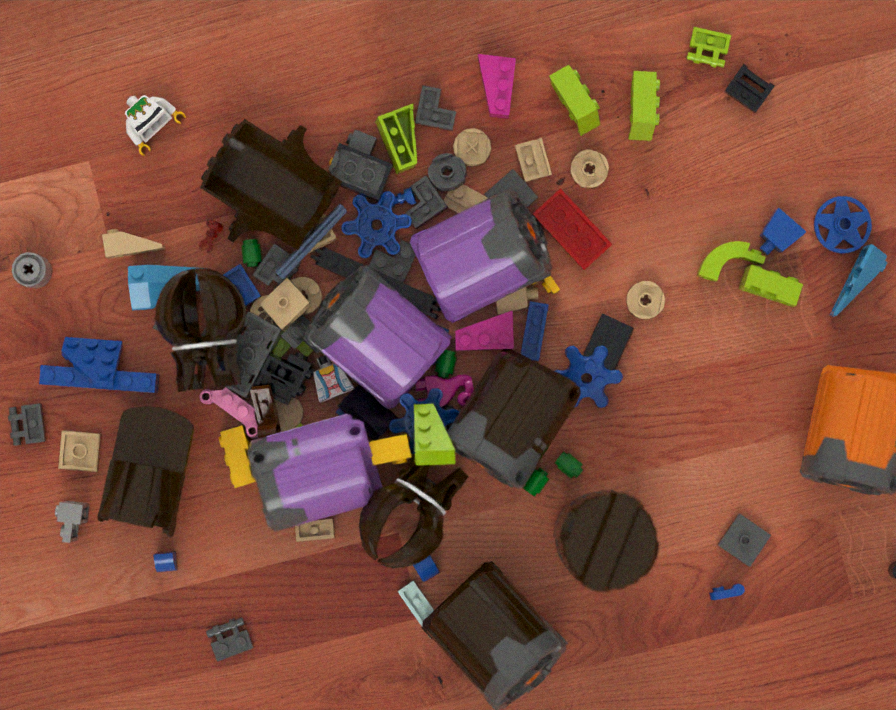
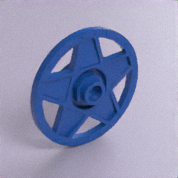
M839 196L829 199L820 206L814 218V232L818 241L826 249L835 253L845 254L856 251L866 243L871 233L872 222L867 208L860 201L852 197ZM836 201L833 214H821L829 204ZM847 201L856 204L863 212L851 213ZM867 221L866 233L863 239H861L857 228ZM818 224L829 230L826 241H824L820 234ZM843 239L853 246L848 249L834 248Z

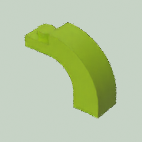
M741 241L725 243L712 250L704 258L697 276L716 282L722 266L728 260L738 258L761 266L764 264L766 257L762 256V252L751 249V251H748L750 243Z

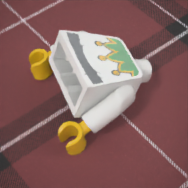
M143 95L139 99L131 96L127 100V105L130 108L125 111L127 117L126 132L134 144L139 146V153L143 156L145 154L142 152V148L146 146L151 152V147L142 141L147 142L172 119L170 115L174 116V121L177 124H181L176 119L177 115H182L186 118L183 112H177L176 108L164 98L154 96L148 98Z

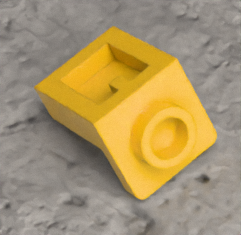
M551 276L543 279L544 283L542 285L547 293L552 292L554 295L560 291Z

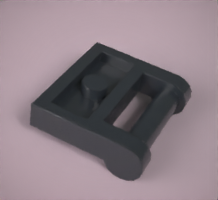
M743 64L724 92L753 113H756L775 85L771 82L767 83L747 69L748 66ZM742 75L764 89V92H759L742 80Z

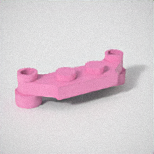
M227 387L223 390L214 391L205 389L200 393L199 398L203 404H212L214 402L245 425L246 434L249 438H258V424L253 406ZM206 393L210 396L208 400L204 399ZM252 427L256 429V433L254 435L250 433V429Z

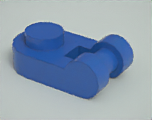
M734 584L731 589L725 590L724 586L712 588L713 592L709 593L710 600L740 596L744 593L745 588L741 584Z

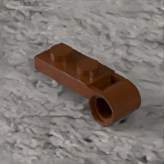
M271 386L251 387L250 393L259 424L257 429L258 438L280 433L281 428Z

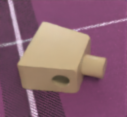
M525 287L496 301L497 315L512 310L514 312L528 308L527 300L538 299V289H526Z

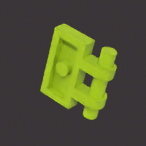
M694 27L689 47L696 48V52H688L686 59L692 60L693 63L697 64L701 62L710 64V67L716 68V66L724 68L725 60L718 58L719 54L727 55L731 35ZM702 50L713 52L712 57L702 55Z

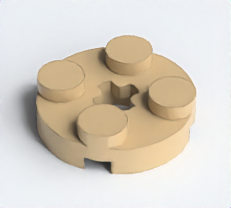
M590 149L581 151L571 162V176L575 183L582 188L598 187L608 175V161L603 154ZM587 164L595 167L592 170L593 174L584 171Z
M307 277L292 279L291 281L301 293L306 291L305 294L308 295L307 300L312 304L302 315L313 313L319 308L322 301L320 287L314 280Z
M641 281L629 289L626 296V304L629 312L635 317L650 319L657 316L663 310L665 296L654 282ZM645 295H648V299H650L651 302L647 303L646 306H644L643 302L640 301V298H643Z

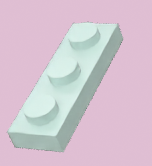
M413 580L398 590V593L422 626L423 621L434 609Z

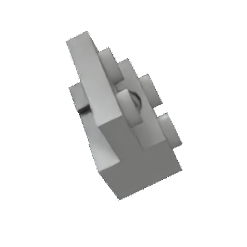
M62 501L56 506L55 517H58L57 522L65 523L60 531V537H63L62 542L71 543L77 541L79 524L88 522L90 503Z

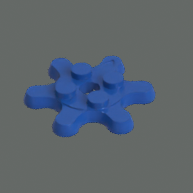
M390 191L384 192L381 195L380 201L376 204H370L363 195H356L353 198V205L358 210V217L354 221L344 222L341 226V230L345 235L356 234L361 238L358 254L362 258L370 257L373 249L378 245L385 247L391 255L398 254L400 244L395 239V233L399 229L409 228L412 224V219L409 215H396L393 213L392 205L395 201V195ZM380 220L382 228L374 230L372 228L373 221Z
M568 346L565 350V356L568 358L570 365L565 370H555V372L571 379L579 386L581 395L574 408L585 397L593 399L595 405L599 408L606 407L609 399L604 393V388L608 384H619L623 379L621 371L608 370L604 366V360L608 356L607 348L605 346H597L593 354L586 357L581 355L576 346ZM584 373H589L592 376V380L584 382L581 376Z
M439 388L431 389L428 397L423 401L415 400L410 393H404L400 397V404L406 409V414L400 419L392 420L389 428L393 433L406 432L409 434L410 441L408 444L412 454H415L414 404H434L444 427L449 423H453L459 414L457 409L443 410L440 407L443 393Z

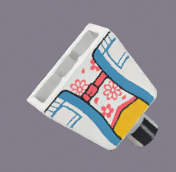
M325 356L317 358L320 370L313 372L320 403L354 390V386L344 371L335 364L331 365L330 360Z

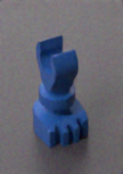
M411 187L404 189V194L398 193L395 196L392 208L396 204H404V201H407L410 205L417 204Z

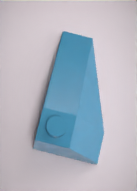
M869 244L862 247L829 316H837L880 271L883 272L887 265V261H885L887 255L876 246Z
M128 266V287L132 311L156 308L159 294L164 285L178 273L195 269L196 267ZM196 275V292H197V291H200V287H199L198 278H197V275Z

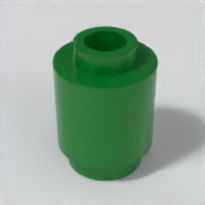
M258 239L243 240V245H241L243 264H247V267H258V263L262 262L261 246L258 244Z
M445 350L438 357L434 371L438 373V377L449 379V376H453L457 359L455 357L456 352Z
M564 451L554 462L557 468L570 479L573 476L577 478L583 471L581 468L583 464L570 453L567 454Z
M540 467L538 470L535 469L523 489L534 497L537 493L540 494L549 481V478H547L548 473Z

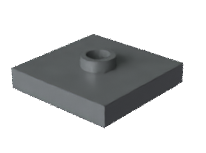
M514 169L508 172L484 194L487 198H490L497 192L510 187L511 190L518 193L527 207L538 198Z
M738 514L717 545L750 567L771 535L743 515Z

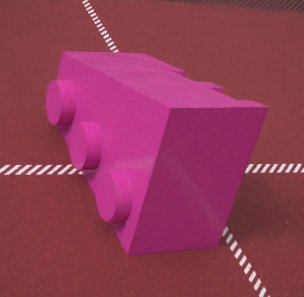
M478 54L477 59L489 116L508 119L516 58Z
M513 310L455 331L456 351L513 350Z

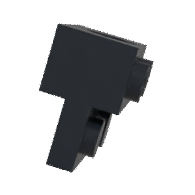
M271 353L266 359L255 386L270 385L273 398L288 406L292 399L291 395L304 369ZM273 377H275V378H277V379H279V380L285 382V384L282 383V382H280V381H278V380H276V379H274Z

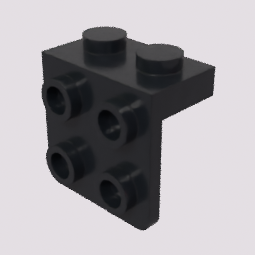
M299 352L290 354L287 361L304 369L291 395L294 399H297L298 396H303L307 387L304 384L307 379H311L315 371L313 368L314 364L307 361L308 357Z

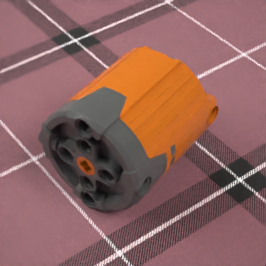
M827 365L823 368L800 469L803 478L817 483L824 482L849 488L850 491L880 496L881 494L893 495L896 493V373Z

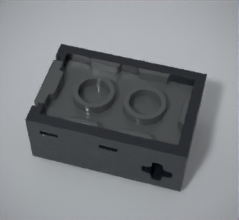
M339 143L334 157L329 162L330 167L328 169L330 174L343 181L340 187L379 202L393 170V164Z

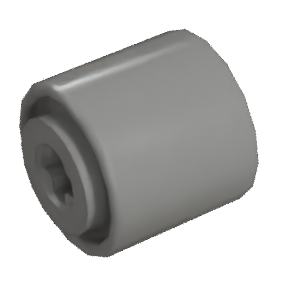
M26 252L20 254L14 260L12 274L19 284L28 288L38 289L44 287L50 281L52 267L45 257L36 253ZM33 265L32 270L34 272L26 274L27 270L25 267Z

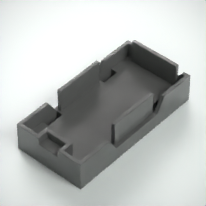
M247 312L242 331L234 339L237 340L234 344L239 345L237 364L241 374V384L226 386L228 389L245 398H250L251 387L255 386L268 355L276 348L281 335L284 333L280 327L252 312ZM271 340H272L273 342H272L270 348L267 349L269 343H270ZM253 374H254L255 377H254L253 381H252L251 383H249L250 380H251V378H252V376H253Z

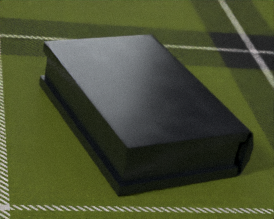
M601 314L583 356L592 355L597 346H605L608 350V356L604 360V366L608 370H616L629 339H631L634 328L605 314Z
M360 385L338 404V407L345 414L352 415L353 420L363 422L367 435L373 441L377 440L389 429V424L392 420L398 419L390 409L385 408Z

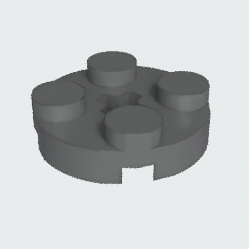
M444 153L436 156L428 168L429 180L440 192L453 191L462 186L466 181L467 171L465 163L460 157L453 156V154ZM445 169L452 171L449 176L443 175Z

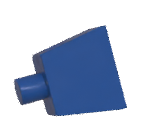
M778 208L773 212L760 234V237L765 242L759 249L766 256L773 249L781 253L803 236L806 231Z

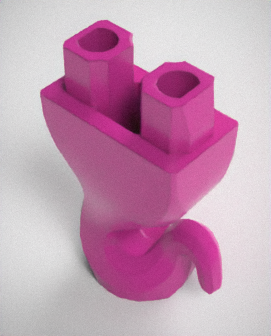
M432 375L418 380L415 384L416 392L427 390V394L431 389L439 388L443 393L440 401L441 408L451 401L460 386L465 388V391L460 393L457 398L461 406L465 405V400H468L474 391L472 377L469 375H458L451 379H442ZM426 398L418 399V401H423Z

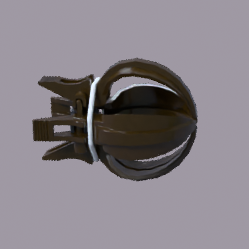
M208 268L189 269L173 276L164 285L156 303L155 322L157 329L168 343L175 346L172 347V350L175 352H171V355L175 360L177 368L176 383L178 392L204 389L206 364H208L216 388L241 384V374L237 364L239 345L234 344L237 342L234 339L242 331L245 324L246 306L236 286L221 273ZM196 275L205 317L206 333L204 336H201L198 322ZM217 361L222 371H218ZM196 363L198 368V374H194Z
M414 456L409 467L399 472V478L396 479L394 484L375 490L368 504L363 507L360 513L359 531L362 546L366 553L374 560L378 558V541L391 511L400 504H411L414 501L419 504L417 510L420 513V520L412 537L394 554L385 558H379L377 562L385 567L401 568L416 565L430 556L439 547L443 539V515L451 508L452 498L469 477L461 468H458L436 485L427 478L430 465H416Z

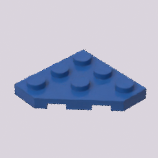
M65 337L61 350L62 356L69 360L81 375L84 374L93 386L113 388L123 348L122 341Z

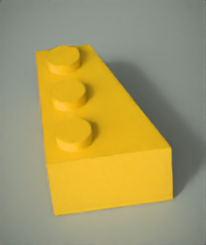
M242 425L220 432L219 442L221 447L225 449L226 455H224L226 465L230 468V479L234 487L237 488L256 482L252 475L248 457L250 443L245 426Z
M407 434L369 442L373 455L371 457L373 465L391 461L392 464L405 463L407 458L411 457Z

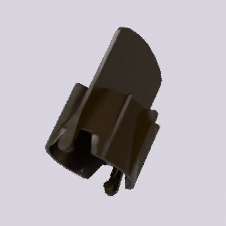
M133 407L123 412L113 456L109 462L98 512V521L103 522L110 519L149 528L158 526L163 528V534H166L168 537L174 535L178 507L194 434V425L189 419L160 407Z

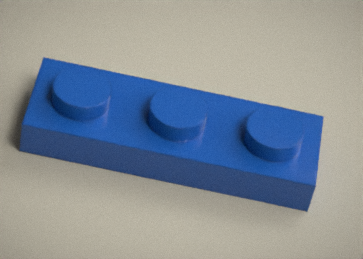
M530 301L521 354L531 360L539 361L549 304Z

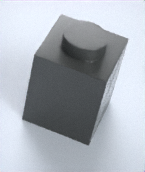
M355 129L354 133L349 134L346 143L351 148L371 155L377 138Z

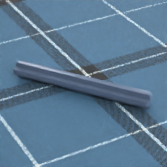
M339 204L312 232L300 249L295 250L276 270V274L284 279L346 214V208Z

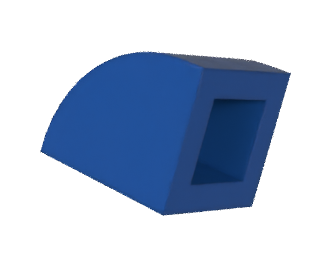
M176 551L153 554L157 572L177 571Z
M431 555L413 565L423 582L440 573Z

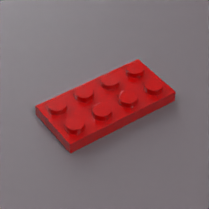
M561 188L532 214L583 271L612 245Z

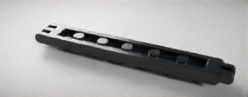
M325 247L322 250H314L320 254L319 257L313 254L310 256V258L316 260V265L344 278H347L360 266H365ZM376 271L382 279L422 313L435 319L438 318L437 314L432 313V310L441 311V308L435 306L438 303L435 297Z

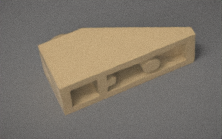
M118 229L108 230L107 234L102 235L105 256L108 259L165 250V245L125 232H119Z

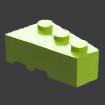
M567 65L549 75L552 87L570 113L569 117L571 120H574L577 124L580 136L600 126L599 105L595 99L591 100L589 97L590 91L586 84L582 85L579 81L581 78L577 70H572L570 65Z
M633 72L629 140L651 141L655 125H659V114H656V108H659L660 97L656 96V91L660 89V80L657 79V72Z
M413 104L378 116L375 121L396 174L412 169L417 164Z
M752 264L745 268L739 290L795 307L803 284L799 283L797 278L790 276L785 278L780 276L781 274L778 272L767 271L760 266Z
M414 404L416 465L455 464V448L434 404Z

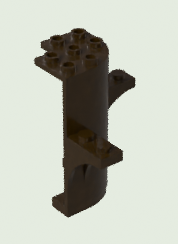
M244 119L240 124L236 123L231 134L227 133L222 140L223 147H220L216 157L212 156L208 161L207 166L209 168L201 177L203 182L200 188L237 211L234 216L236 221L234 220L228 229L230 234L227 239L233 243L245 232L262 231L276 236L291 247L299 250L317 227L323 214L326 213L343 181L318 166L309 157L303 144V137L307 130L305 127L300 125L296 131L293 129L287 137L288 140L284 139L280 142Z

